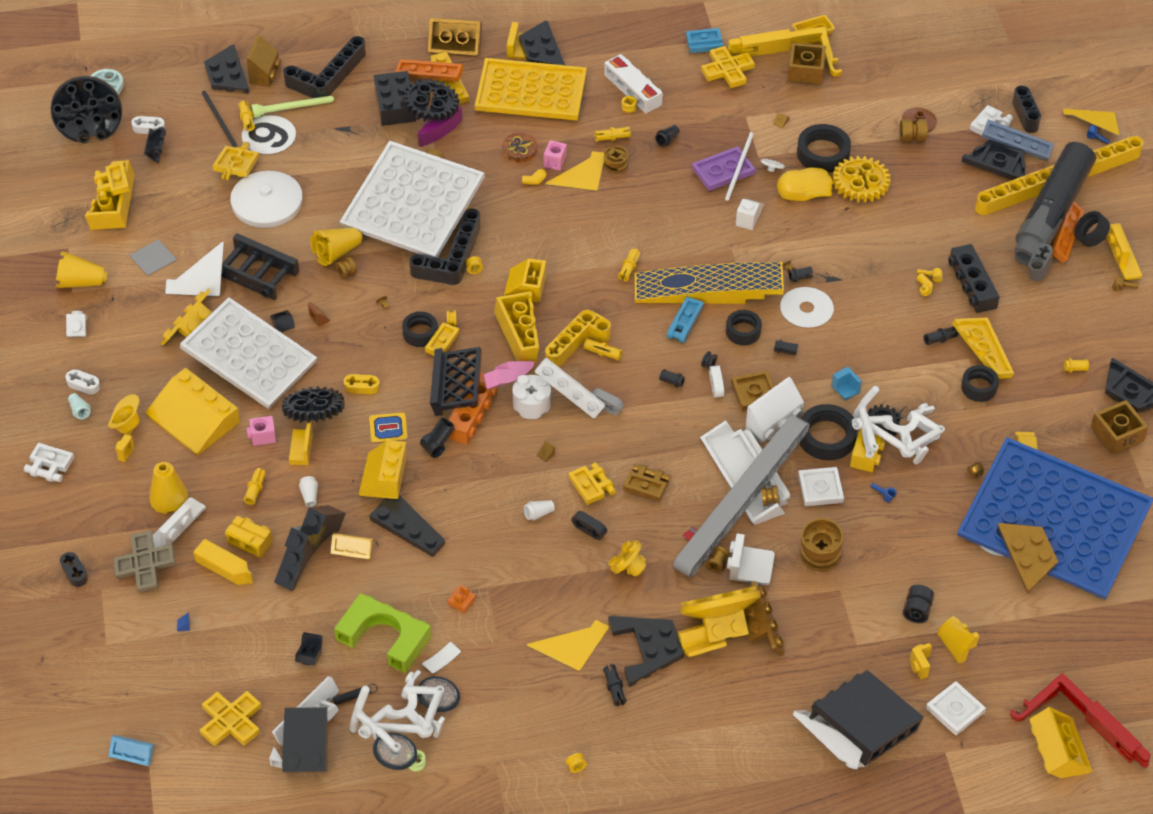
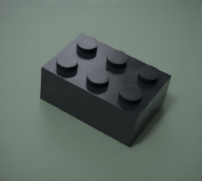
M408 71L374 75V88L382 126L416 122V115L411 116V112H406V108H403L404 103H402L403 91L406 90V86L410 87Z

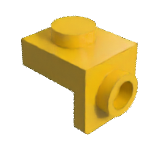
M930 643L919 644L911 650V668L914 673L918 674L920 680L927 678L929 675L930 664L926 658L930 657L932 646Z

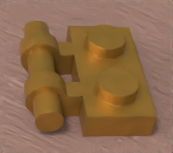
M634 464L632 467L633 472H629L624 482L623 491L660 502L666 489V482L669 483L671 475L665 474L664 471L659 469L658 471L649 469L648 466L643 464L641 466Z

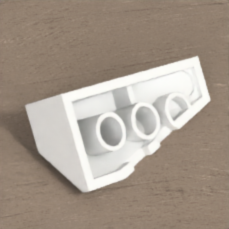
M806 710L794 711L793 715L838 759L846 762L847 767L852 769L867 767L859 761L863 752L823 717L818 715L811 720L809 718L811 712Z

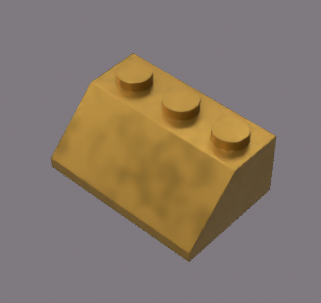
M430 18L428 52H447L448 54L478 56L482 35V22Z

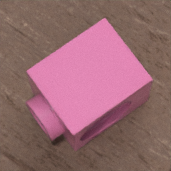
M549 141L544 153L545 168L561 171L567 156V144Z
M272 416L249 419L250 427H246L248 439L252 438L253 446L276 443Z

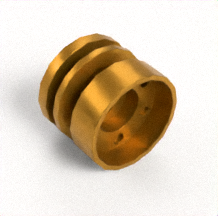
M825 518L813 519L802 529L800 556L802 562L808 568L820 572L830 571L841 561L844 536L842 529L836 522Z

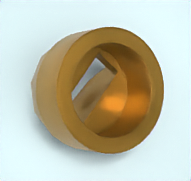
M981 461L967 468L969 474L974 478H978V474L982 476L984 473Z

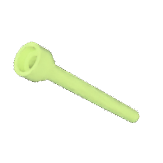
M325 96L267 106L251 104L253 118H259L268 112L332 103L334 97Z

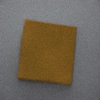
M777 113L773 124L783 128L790 118Z
M547 440L537 454L545 462L555 455V446Z

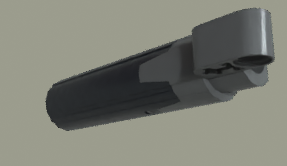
M1069 142L1065 145L1016 234L1015 260L1020 264L1029 266V276L1033 281L1043 280L1052 266L1053 249L1051 243L1096 161L1095 153L1083 143Z

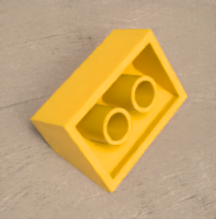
M386 440L368 452L359 496L398 499L407 460L406 442Z
M1048 707L1029 719L1032 726L1031 731L1038 742L1037 748L1043 756L1044 767L1049 774L1059 778H1066L1093 772L1073 717Z

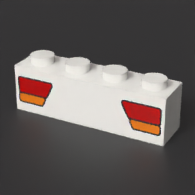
M622 54L604 62V75L626 96L635 97L637 99L636 105L645 114L662 106V91Z

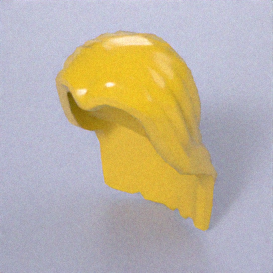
M812 167L803 170H790L779 177L777 190L780 197L792 201H807L816 197H831L833 180L828 175V172L822 168Z

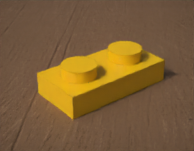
M443 322L426 345L425 353L434 356L435 349L442 348L443 352H447L460 334L459 328Z

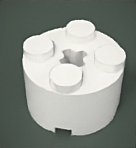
M520 375L512 389L513 408L523 418L537 419L543 413H547L550 410V384L537 375Z

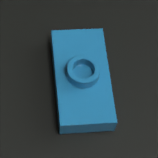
M113 735L111 737L108 757L149 766L151 765L154 744Z

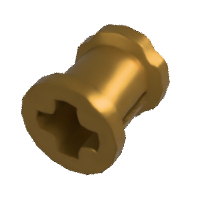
M715 546L713 555L706 561V567L712 572L720 573L723 570L725 560H728V557H730L729 551L724 547Z

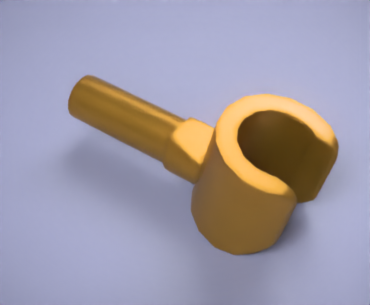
M1117 277L1112 285V289L1114 291H1121L1123 287L1138 288L1139 284L1126 282L1122 277Z

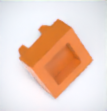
M462 585L461 587L458 586L448 599V605L466 613L476 600V594L470 592L468 588Z

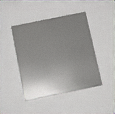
M159 239L129 255L147 276L177 260Z

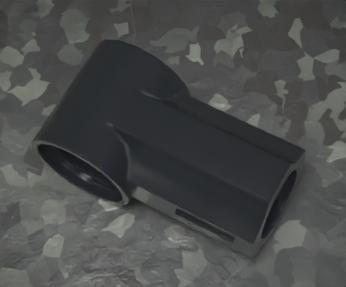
M440 418L431 433L422 437L420 445L432 458L439 457L444 452V443L455 429V425L446 418Z

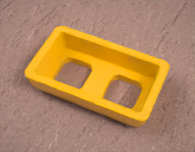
M827 15L792 24L793 31L825 26L827 35L832 34L835 29Z

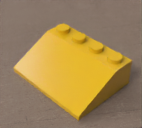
M184 368L171 378L145 412L146 416L197 456L240 423L238 408L187 368Z

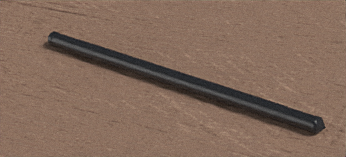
M202 91L203 96L232 146L238 147L206 91Z

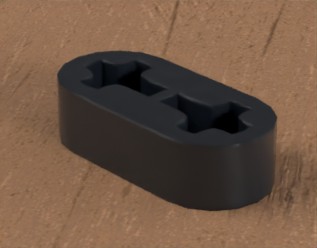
M578 511L571 519L576 528L596 540H601L608 532L603 523L583 511Z
M73 552L63 554L60 557V564L69 582L75 587L85 585L88 581V576L78 556ZM67 561L73 562V566H70ZM77 572L78 575L81 576V577H80V578L75 577V574H74V573Z

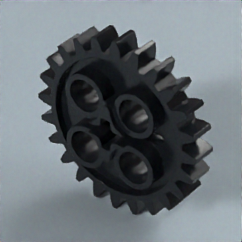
M429 78L428 82L422 79L421 83L416 80L415 84L410 83V87L406 86V90L403 91L402 103H404L403 108H406V112H411V116L416 115L417 120L423 118V122H426L428 119L431 123H433V120L440 123V119L446 121L447 117L451 119L452 115H456L459 98L458 94L455 93V89H450L451 85L444 86L445 82L440 84L438 80L432 82ZM432 92H434V96L432 97L430 109L427 110L428 105H429V103H430L431 94H432Z
M317 386L315 389L309 387L307 390L302 388V391L295 390V394L289 393V396H285V400H282L284 416H287L288 419L293 418V421L300 420V423L303 421L310 423L313 420L317 423L320 419L322 421H325V418L332 419V415L338 416V413H341L342 409L345 408L343 394L339 393V390L334 391L333 388L327 390V387L320 389Z

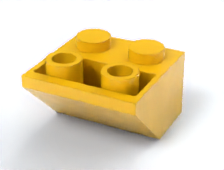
M528 258L510 268L504 296L531 291L532 302L540 303L546 279V261Z

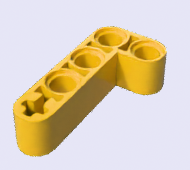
M583 310L546 347L545 358H548L560 367L587 338L590 337L600 343L608 342L611 336L610 321L591 310Z

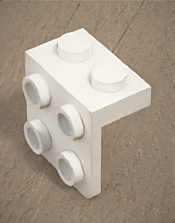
M737 534L736 540L731 541L730 553H733V556L728 557L727 569H730L729 580L746 583L755 581L759 585H769L775 553L769 550L744 547L745 535Z

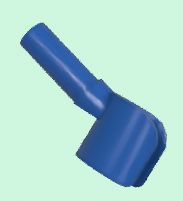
M1091 125L1087 132L1089 139L1096 138L1109 144L1110 140L1097 133L1098 128Z
M874 483L871 484L873 489L883 495L885 502H891L892 497H896L897 491L894 488L890 487L885 490Z

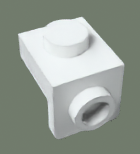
M72 311L71 314H66V334L68 338L87 337L86 320H88V316L83 314V311Z

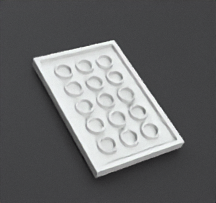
M229 297L180 343V348L267 409H270L317 362V357Z

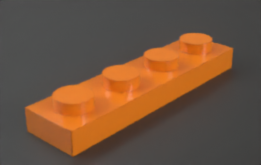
M400 59L395 72L408 71L409 78H430L431 80L459 82L464 67L462 64Z
M1073 202L1051 246L1053 256L1061 263L1068 260L1075 240V226L1084 214V210L1075 202Z

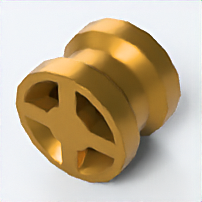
M351 257L345 258L343 262L335 263L336 270L342 279H346L350 274L354 275L357 273L356 265Z
M773 485L771 488L761 487L764 507L776 503L780 505L777 485Z

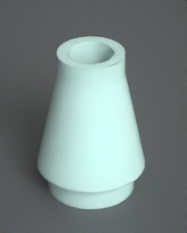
M76 393L68 397L73 416L80 420L86 419L91 413L90 405Z

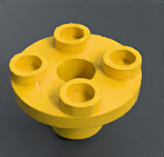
M627 540L620 548L622 551L609 561L610 570L614 574H618L626 569L628 575L634 577L640 575L646 568V558L638 554L642 544L638 540L632 542Z

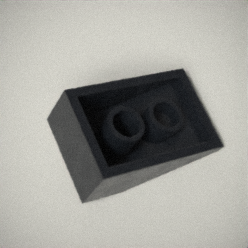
M328 707L284 709L282 772H328Z

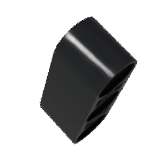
M1017 86L1012 101L1013 107L1023 129L1029 133L1037 132L1041 120L1038 106L1028 87Z

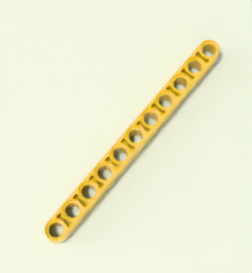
M1131 136L1093 150L1096 155V161L1087 177L1138 159L1144 144L1143 139L1138 136ZM1054 165L980 192L977 195L976 212L980 215H988L1038 196Z

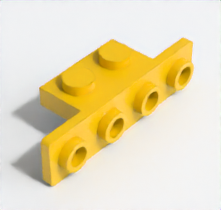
M1110 224V230L1106 238L1124 280L1141 279L1142 273L1121 224Z
M207 289L204 293L202 291L199 292L194 298L196 303L194 305L190 303L183 311L185 313L183 318L179 315L172 323L175 327L172 330L168 328L162 335L164 338L160 343L162 346L176 330L187 338L212 314L201 303L211 290Z

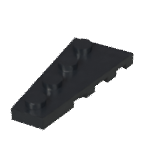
M400 495L398 499L385 498L369 515L372 522L431 557H434L445 545V539Z

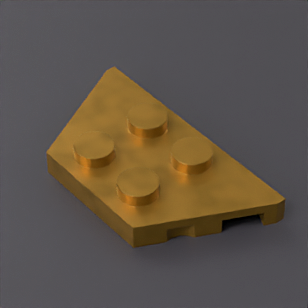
M999 523L997 528L1026 592L1030 593L1033 587L1039 581L1041 582L1046 577V574L1058 565L1056 555L1043 527Z

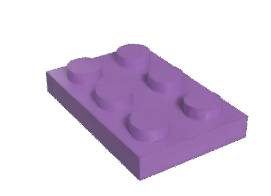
M737 146L692 163V170L708 191L727 185L732 181L742 151ZM746 156L737 180L755 174V168Z

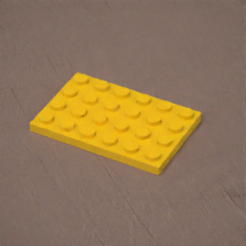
M485 58L475 102V111L578 121L587 68Z

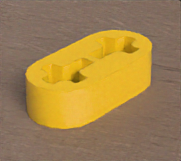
M350 374L344 378V389L348 393L375 394L380 389L378 377L373 375Z

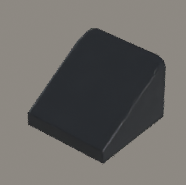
M288 310L270 316L275 329L279 332L295 327L293 317Z

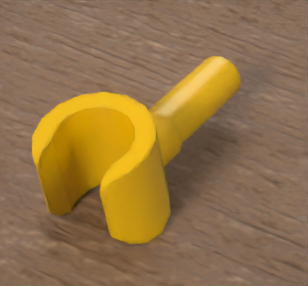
M935 268L933 271L917 270L918 274L923 273L924 275L932 276L934 282H942V270L940 268Z

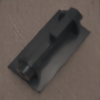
M158 127L155 131L149 128L144 151L146 156L159 163L160 155L162 154L163 140L166 135L164 127Z

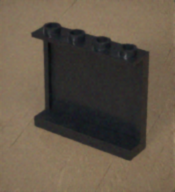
M866 670L862 674H856L848 683L844 682L837 690L830 691L823 699H817L811 707L812 712L809 718L812 720L818 715L823 717L863 752L859 761L864 766H867L917 732L924 716L871 672Z

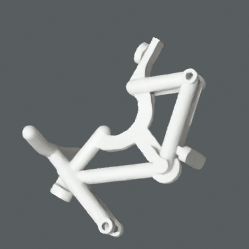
M873 386L853 413L854 419L852 420V426L855 430L862 428L866 457L872 458L874 452L878 449L874 436L876 434L900 449L903 457L910 458L916 454L913 463L915 465L919 464L929 451L926 445L934 440H938L940 434L945 430L942 425H938L923 416L932 413L935 409L934 406H928L927 403H924L917 410H912L907 416L909 424L905 426L896 425L893 423V418L890 415L869 416L867 414L866 406L879 392V387ZM881 423L886 429L900 433L901 441L875 424ZM916 427L927 433L914 441L911 440L910 432L914 431Z

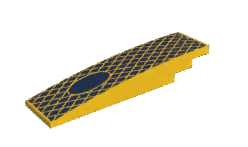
M782 262L694 265L643 271L634 274L635 303H683L686 297L702 301L704 304H745L746 299H764L765 294L783 295Z

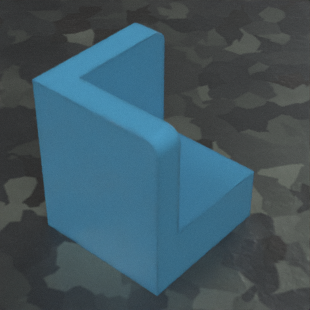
M846 367L833 374L831 387L846 401L860 393L862 381L849 367Z

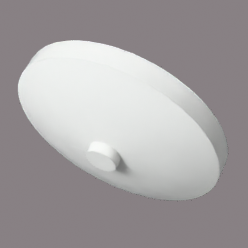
M260 171L241 179L234 186L230 201L233 213L240 221L254 227L270 228L282 225L293 219L302 207L303 196L300 185L291 176L277 171Z

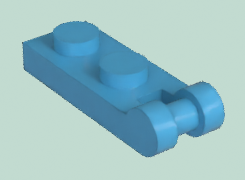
M686 297L667 332V338H675L679 342L685 343L704 307V302Z

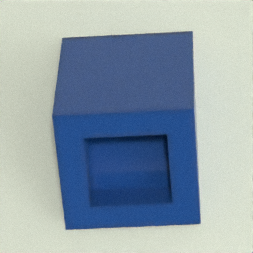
M189 612L177 620V631H190Z

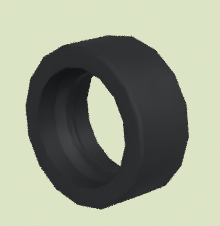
M1098 211L1088 212L1077 222L1074 235L1084 246H1096L1108 235L1110 222ZM1098 223L1096 228L1090 234L1087 235L1088 230L1094 224Z
M738 310L728 316L726 335L730 341L738 345H750L760 338L762 323L756 313L749 310ZM737 323H748L755 329L743 333L735 330L733 326Z
M422 311L409 314L405 317L402 324L405 341L415 347L426 346L438 330L436 318L432 314ZM418 324H424L431 328L430 331L424 334H415L409 329Z
M981 365L972 366L963 374L961 389L963 394L973 401H989L997 393L999 378L996 372L989 367ZM981 378L988 381L991 386L986 389H978L973 387L969 381Z

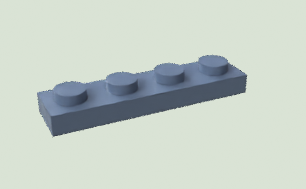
M989 119L981 136L1048 161L1054 143Z

